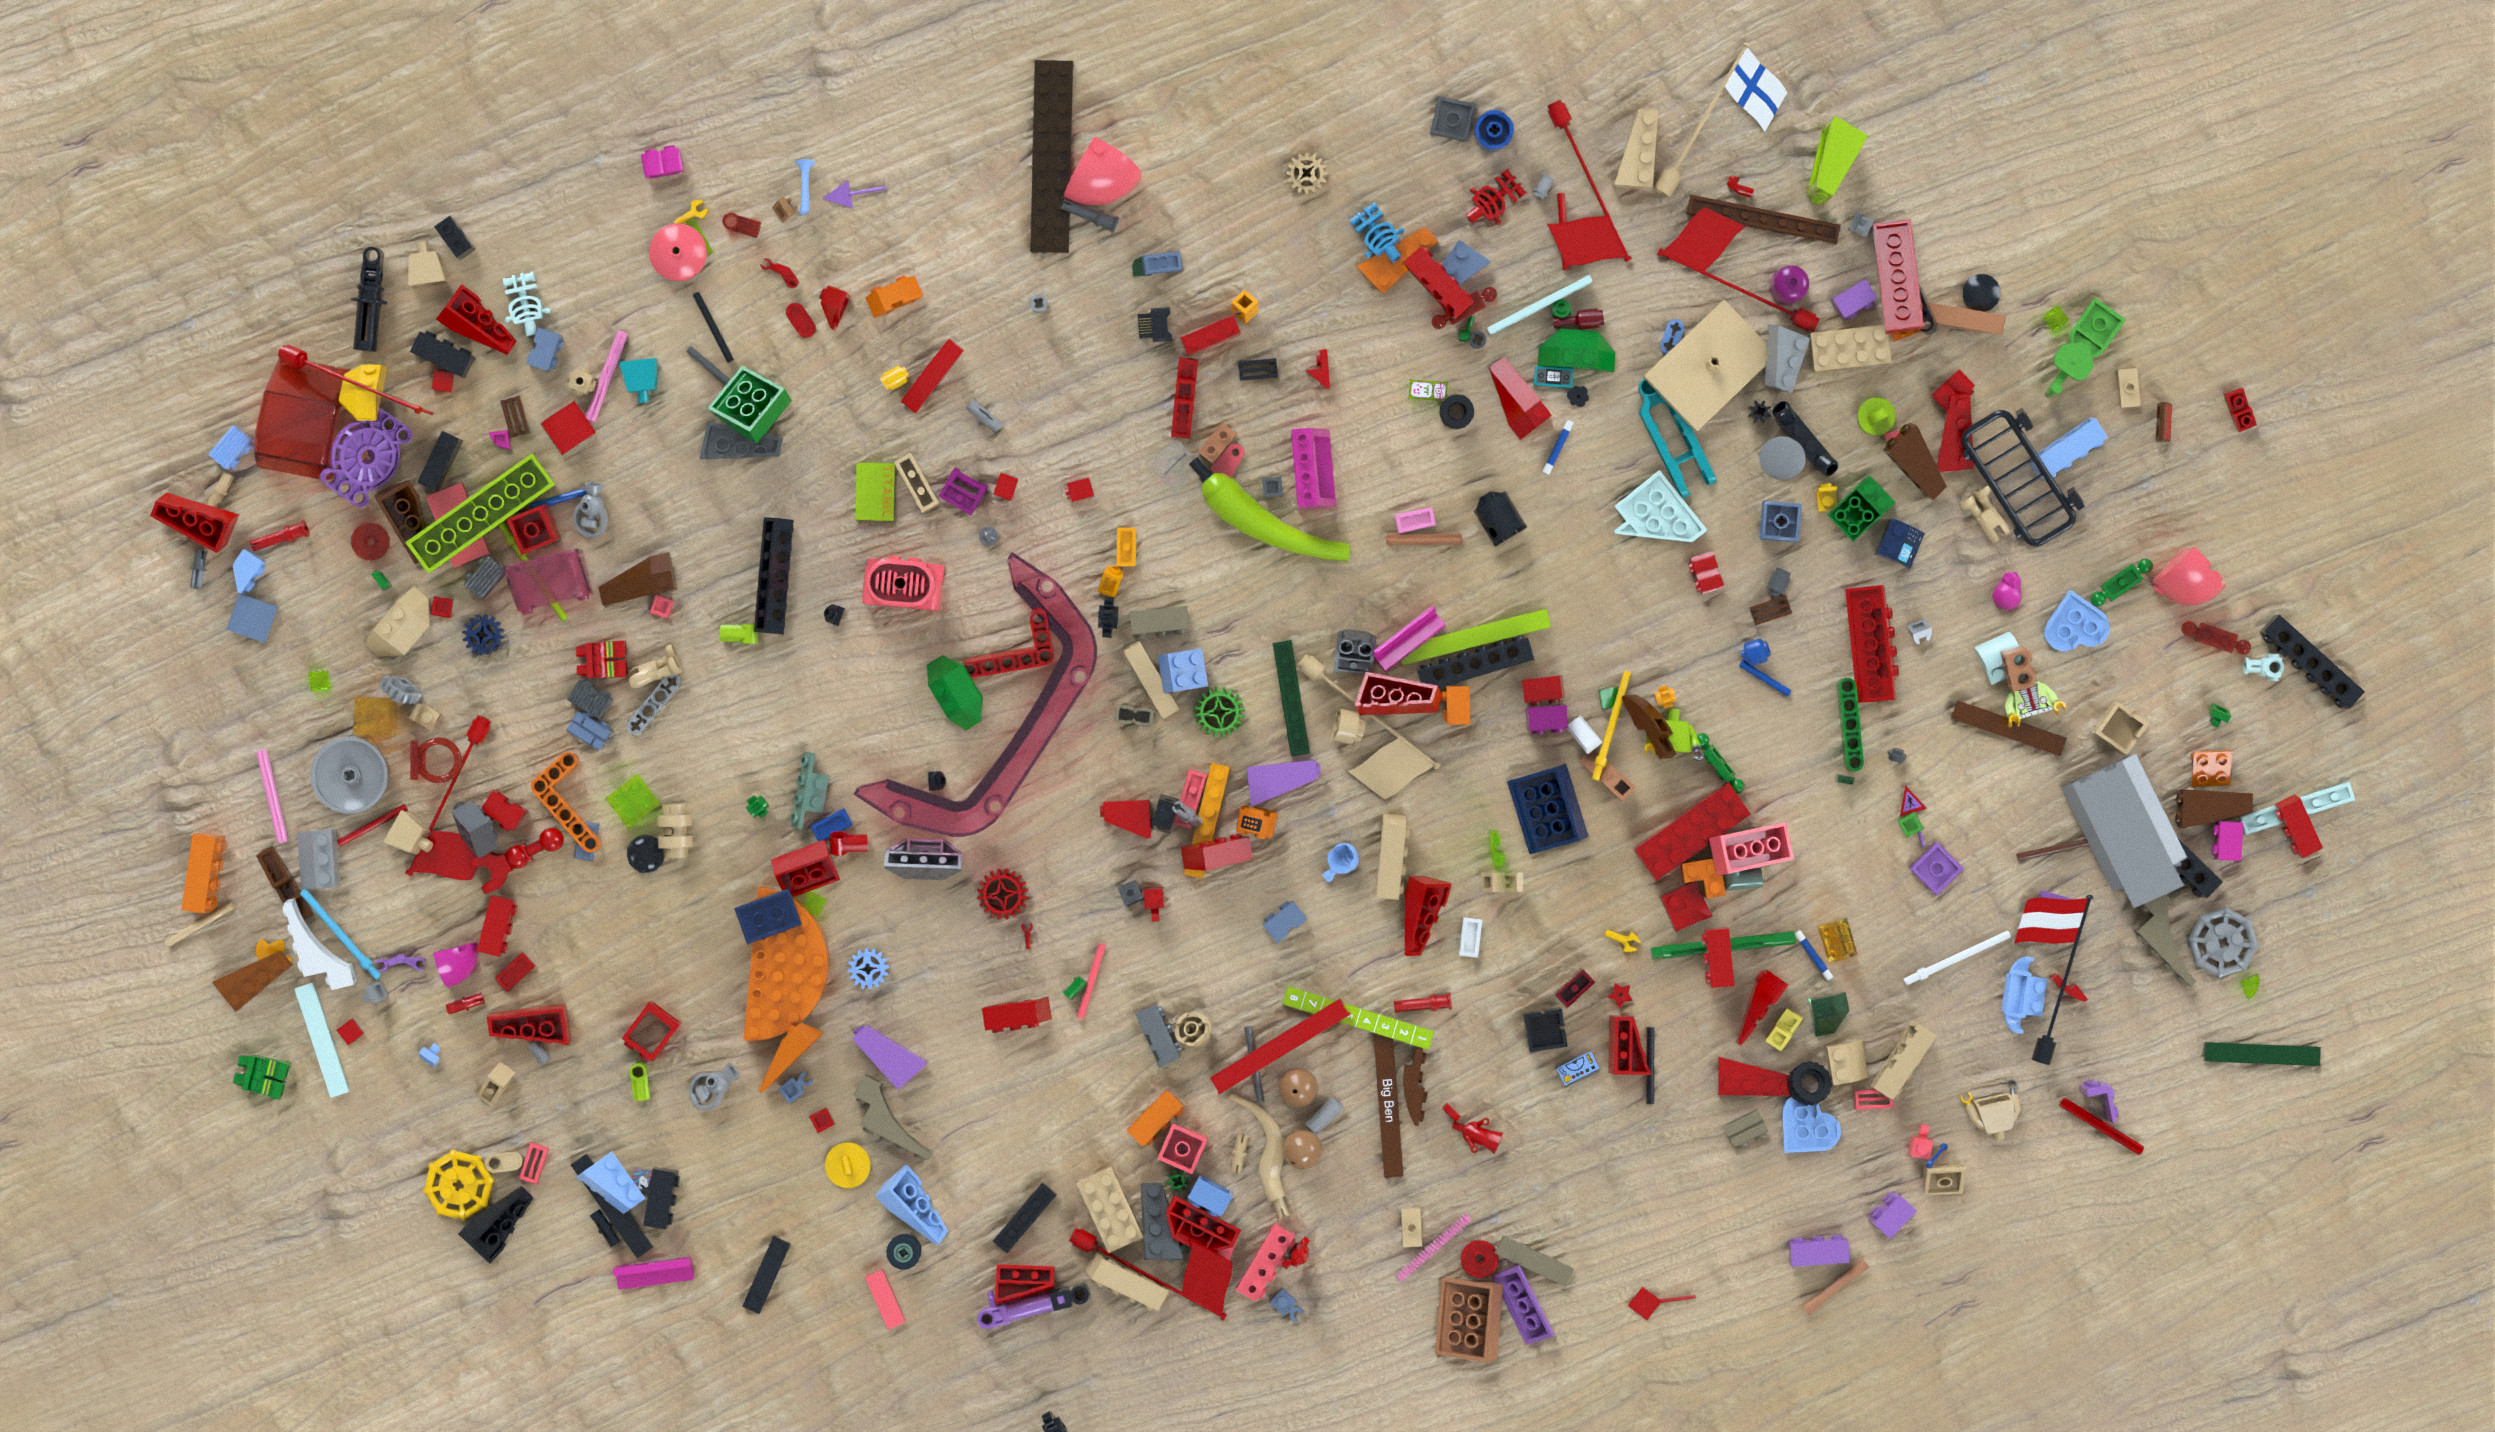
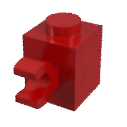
M1163 888L1144 889L1145 909H1151L1152 922H1159V908L1165 907Z

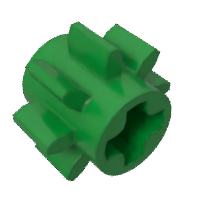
M753 795L747 800L749 805L746 806V809L753 818L757 816L762 818L769 813L766 810L769 804L761 795L759 797Z
M1174 1169L1173 1175L1167 1174L1171 1180L1167 1181L1166 1185H1172V1192L1176 1188L1181 1193L1183 1186L1188 1187L1185 1180H1188L1189 1176L1184 1177L1183 1170L1177 1172ZM1180 1176L1183 1183L1175 1185L1173 1178Z

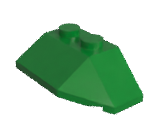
M1559 329L1539 347L1538 366L1614 372L1616 353L1599 331Z
M943 655L927 664L928 686L946 717L964 730H968L981 722L983 696L965 666Z

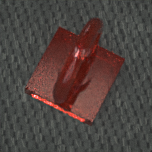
M435 737L425 741L421 746L420 741H410V780H419L421 775L429 782L445 783L453 779L460 771L462 765L461 752L452 741L442 737ZM434 745H443L453 753L454 765L445 775H432L426 770V751Z

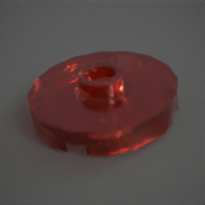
M367 522L354 530L351 536V546L358 557L374 561L382 558L387 553L390 547V537L383 526ZM370 538L374 539L373 545L368 544Z

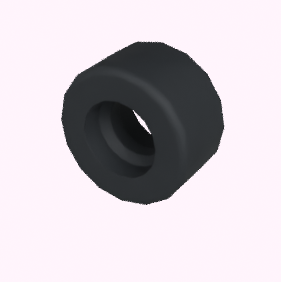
M1450 395L1440 406L1439 414L1441 421L1451 429L1466 427L1474 417L1473 403L1464 395ZM1455 404L1461 405L1464 408L1463 417L1460 419L1452 418L1449 413L1451 406Z

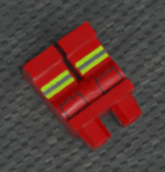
M626 640L586 643V645L576 647V657H586L587 662L586 665H577V675L587 676V678L628 677L627 660L608 661L611 658H627Z

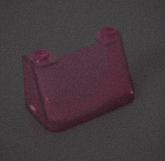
M582 549L567 550L503 567L517 612H522V615L534 613L533 609L569 599L578 598V601H584L589 599V595L594 594Z

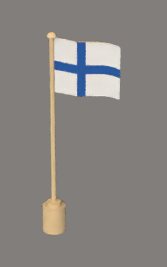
M1749 43L1743 44V49L1675 167L1664 169L1653 188L1658 194L1666 198H1670L1681 180L1680 172L1677 170L1724 88L1736 103L1757 121L1763 132L1766 131L1787 91L1781 82L1756 59L1749 50Z

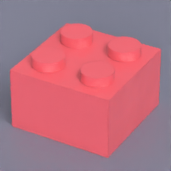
M1173 1122L1157 1159L1193 1174L1208 1137Z

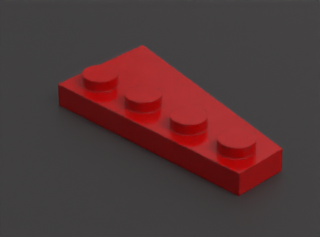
M1970 393L1950 394L1945 425L1942 431L1941 446L1938 451L1937 467L1940 472L1974 469L1973 461H1967L1962 454V451L1965 449L1961 443L1963 432L1972 426ZM1970 435L1969 442L1973 447V436Z
M1718 1056V1095L1792 1096L1789 1094V1088L1787 1087V1079L1790 1075Z

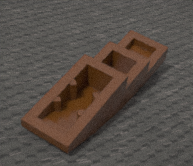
M274 846L257 854L256 857L273 889H276L283 905L287 900L295 898L304 920L314 915L307 901L300 895L301 890Z

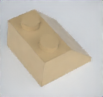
M1863 1039L1824 1045L1832 1085L1855 1082L1869 1077Z

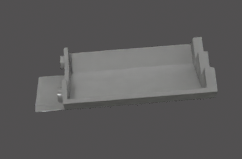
M2136 753L2061 787L2111 890L2120 889L2121 892L2125 890L2133 908L2184 886L2175 867L2180 866V861L2187 858Z

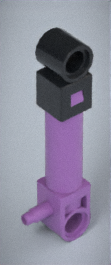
M1077 1283L1072 1287V1290L1069 1289V1286L1051 1290L1049 1293L1000 1305H995L994 1292L989 1291L988 1300L990 1307H985L979 1312L977 1322L980 1327L990 1329L1033 1315L1070 1308L1073 1306V1302L1078 1305L1086 1303L1090 1290L1086 1284ZM1082 1289L1085 1292V1297L1077 1298L1075 1291ZM984 1314H990L992 1321L989 1323L984 1322L982 1319Z

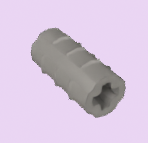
M1332 1097L1305 1124L1317 1135L1338 1116L1344 1107L1335 1097Z

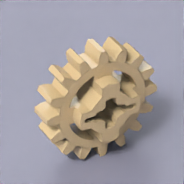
M1308 153L1305 154V157L1298 154V160L1292 158L1293 165L1288 164L1287 166L1291 170L1286 172L1287 176H1291L1287 182H1293L1291 189L1293 190L1297 187L1299 194L1302 190L1305 191V195H1308L1310 190L1315 194V188L1321 190L1322 186L1320 183H1326V180L1323 178L1328 175L1327 172H1323L1326 165H1321V158L1315 159L1316 154H1313L1312 157H1309ZM1308 161L1312 163L1310 165H1304L1301 162ZM1295 168L1299 172V176L1296 180L1294 178ZM1317 169H1319L1320 172L1319 179L1315 177V171ZM1303 170H1305L1306 172L1311 170V177L1309 178L1308 176H1306L1305 178H1302ZM1310 183L1312 186H1302V184Z

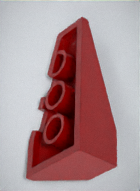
M461 284L436 320L453 332L508 355L517 341L502 324L495 321L492 317L493 313L489 309L486 310L480 303L481 299Z
M1409 876L1405 892L1404 955H1421L1431 935L1429 931L1433 923H1437L1439 919L1437 915L1441 906L1445 907L1448 901L1452 883L1426 876Z

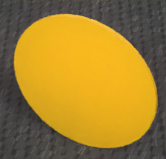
M845 1142L836 1145L829 1151L825 1160L827 1176L835 1185L842 1188L859 1186L867 1179L870 1173V1158L867 1152L855 1143Z

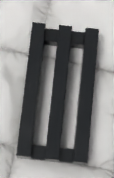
M1276 358L1238 361L1240 381L1278 378ZM1273 363V366L1242 368V365ZM1274 371V374L1243 376V373Z

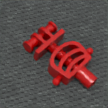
M1509 169L1501 174L1507 182L1504 183L1499 176L1495 178V181L1502 188L1498 191L1491 186H1484L1478 192L1474 187L1470 188V192L1475 195L1472 198V202L1476 207L1465 215L1472 224L1484 215L1487 221L1494 219L1495 224L1500 225L1501 221L1498 219V216L1502 215L1505 210L1503 197L1507 195L1515 204L1518 200L1512 192L1515 191L1519 199L1527 193L1521 187V182L1517 184L1514 181L1517 177L1512 176ZM1510 183L1514 186L1511 190L1507 187ZM1484 191H1491L1494 195L1490 196ZM1479 196H1483V197H1485L1487 200L1484 201V200H1483L1482 198H1480ZM1500 201L1501 203L1500 211H1498V206L1496 204V202ZM1493 206L1495 214H1492L1490 207Z

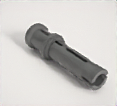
M1064 198L1061 210L1092 221L1096 227L1101 226L1114 233L1119 221L1118 216L1112 217L1105 214L1103 210L1095 211Z

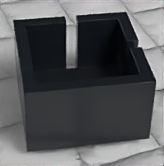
M1561 1007L1544 1009V1014H1541L1540 1010L1523 1013L1529 1052L1568 1047L1565 1029L1560 1028V1026H1565Z

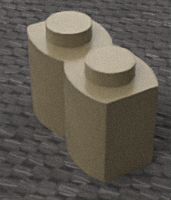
M1129 705L1116 706L1114 720L1121 724L1135 723L1139 726H1151L1154 722L1155 711L1146 707L1135 709Z

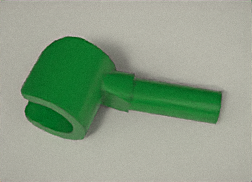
M1470 316L1466 331H1459V341L1466 342L1469 340L1474 316Z

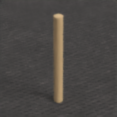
M229 902L164 941L166 946H172L235 908L232 902Z

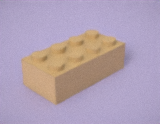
M1884 325L1808 334V338H1810L1809 352L1812 373L1888 365L1891 363L1888 334H1885Z
M1112 1165L1077 1181L1076 1184L1108 1253L1143 1238V1231Z

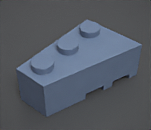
M1458 240L1442 265L1446 269L1445 272L1449 276H1453L1460 287L1464 282L1490 264L1491 261Z

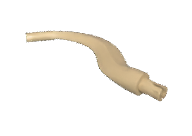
M1231 1093L1228 1100L1250 1110L1264 1128L1267 1142L1259 1163L1261 1184L1268 1202L1272 1201L1278 1219L1283 1218L1280 1208H1282L1284 1216H1288L1290 1213L1283 1199L1286 1194L1280 1180V1171L1284 1159V1138L1276 1122L1262 1108Z

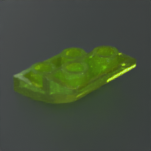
M638 774L605 798L628 829L661 805Z
M1488 829L1489 857L1493 868L1500 870V866L1504 867L1505 855L1502 854L1503 851L1495 848L1500 845L1501 835L1498 834L1497 830Z

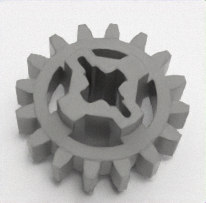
M385 675L379 684L383 692L395 702L408 703L410 705L411 703L416 704L422 695L418 687H415L405 677Z

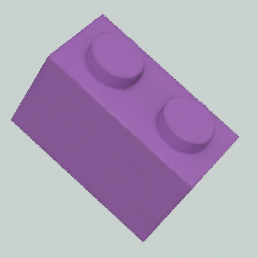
M1864 279L1830 301L1842 320L1846 317L1850 320L1859 315L1857 311L1861 308L1867 310L1875 305L1873 301L1877 299V296L1867 280Z

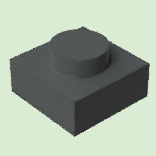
M1281 477L1262 478L1263 498L1283 497Z

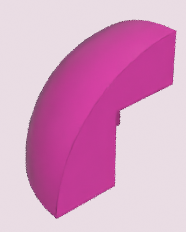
M478 942L433 953L439 975L447 988L462 983L472 973L478 959Z

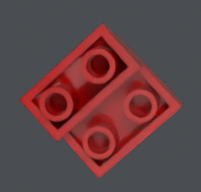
M575 401L541 422V426L561 455H564L596 434Z

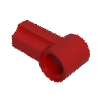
M843 831L832 832L830 834V853L835 856H843L847 852H868L867 834L847 835Z

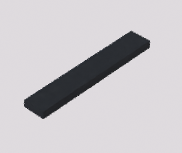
M585 1154L571 1164V1167L579 1175L594 1165V1162L588 1154ZM584 1183L637 1259L654 1247L629 1211L623 1214L604 1200L603 1196L596 1191H592Z

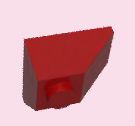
M828 285L827 289L823 288L819 299H821L820 303L830 328L836 331L851 296L843 290Z

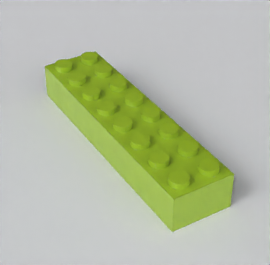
M532 453L405 543L426 572L431 574L556 484L534 453Z

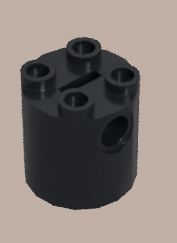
M1490 491L1479 498L1477 507L1473 511L1495 547L1503 543L1504 540L1506 541L1516 535L1517 532L1519 533L1527 528L1506 491L1503 493Z

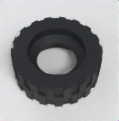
M1803 1062L1790 1072V1076H1788L1787 1087L1789 1088V1094L1799 1104L1813 1106L1823 1101L1831 1092L1832 1078L1828 1070L1817 1062ZM1810 1074L1817 1079L1818 1089L1815 1092L1809 1093L1802 1088L1801 1079L1804 1075Z

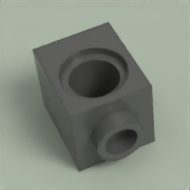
M1136 880L1118 887L1125 906L1143 898Z

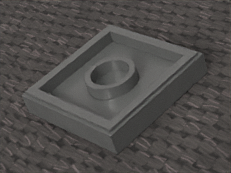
M1438 96L1430 135L1468 142L1476 104Z

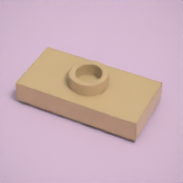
M2137 368L2117 370L2120 408L2140 407Z
M1420 1207L1401 1208L1403 1247L1422 1246Z

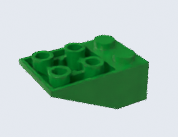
M1868 474L1827 516L1852 542H1855L1896 502Z

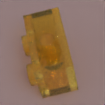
M1847 918L1829 921L1818 926L1829 963L1858 955Z

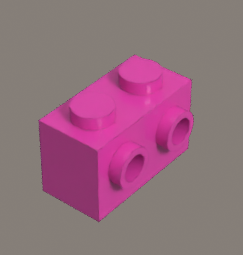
M2216 821V825H2213L2212 830L2213 836H2215V844L2212 845L2211 849L2212 856L2216 860L2241 861L2243 823Z

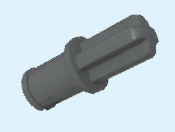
M195 550L193 567H191V588H202L204 571L207 570L205 569L208 553L206 551Z

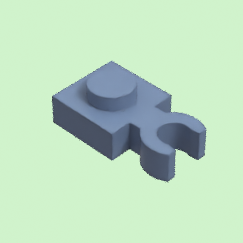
M807 1071L800 1074L798 1081L792 1077L778 1088L789 1104L805 1092L802 1088L803 1086H809L813 1083V1079L809 1082L803 1080Z
M1284 1288L1270 1301V1304L1283 1315L1289 1312L1294 1322L1298 1321L1294 1316L1296 1311L1304 1314V1310L1301 1307L1294 1306L1297 1300Z

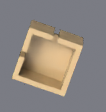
M2112 702L2091 733L2121 755H2127L2137 742L2134 739H2130L2131 736L2139 738L2149 723L2136 714H2131L2132 711L2121 703Z

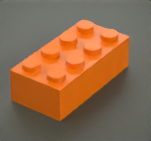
M208 833L192 834L181 910L209 913L217 908L218 898L216 897V891L219 890L221 884L219 871L223 869L224 861L221 857L222 852L226 849L225 836Z

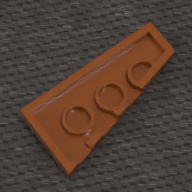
M280 950L212 983L233 1010L237 1012L288 970L292 963Z

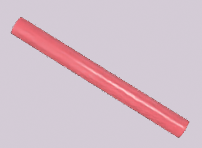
M1098 944L1077 1013L1078 1018L1084 1019L1106 945Z

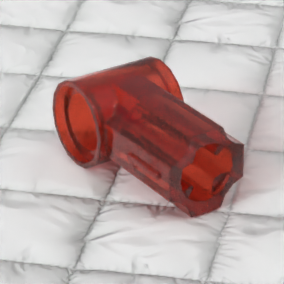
M731 212L725 214L722 219L726 230L758 238L762 222ZM730 217H734L737 220L736 225L733 227H729L726 224L727 219Z

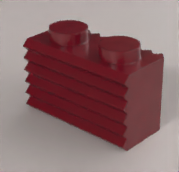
M1579 968V971L1574 973L1571 979L1565 981V984H1562L1560 989H1557V992L1554 991V995L1568 1008L1595 981L1584 969Z

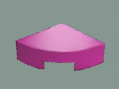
M508 430L489 432L491 440L498 447L511 450Z

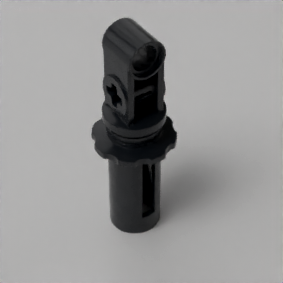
M368 247L364 250L360 273L361 283L357 285L359 290L358 297L351 298V301H357L354 350L377 351L380 308L382 307L381 304L388 305L387 301L382 300L384 288L381 287L384 252L377 247ZM373 250L378 254L375 261L370 259V253ZM368 303H370L367 341H365Z

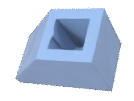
M243 549L233 563L237 590L241 594L249 593L253 589L255 579L264 573L266 569L264 566L267 563L248 549Z

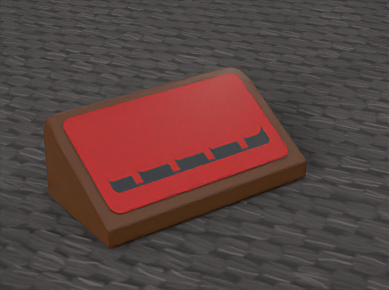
M2160 402L2157 404L2156 442H2170L2171 403Z

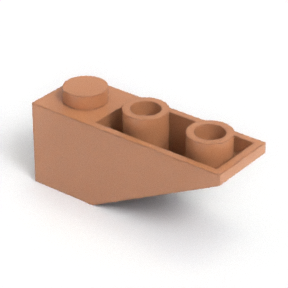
M1595 750L1589 754L1586 753L1579 761L1592 775L1596 766L1594 765L1595 759L1599 756V753ZM1607 761L1605 768L1602 769L1599 781L1620 801H1624L1636 787Z

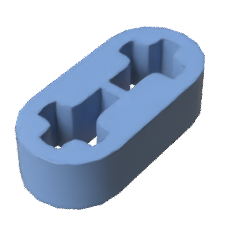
M1671 320L1666 326L1660 343V350L1665 355L1668 351H1666L1664 343L1667 344L1671 338L1673 339L1671 345L1675 347L1681 340L1684 324L1680 320ZM1677 323L1680 331L1671 336L1673 329L1670 326Z

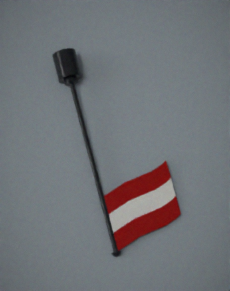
M2087 895L2086 898L2070 900L2045 897L2027 899L2014 944L2029 941L2050 944L2074 942L2048 1033L2043 1035L2042 1038L2038 1037L2031 1060L2042 1064L2050 1065L2054 1054L2056 1042L2050 1036L2091 899H2093L2092 895Z

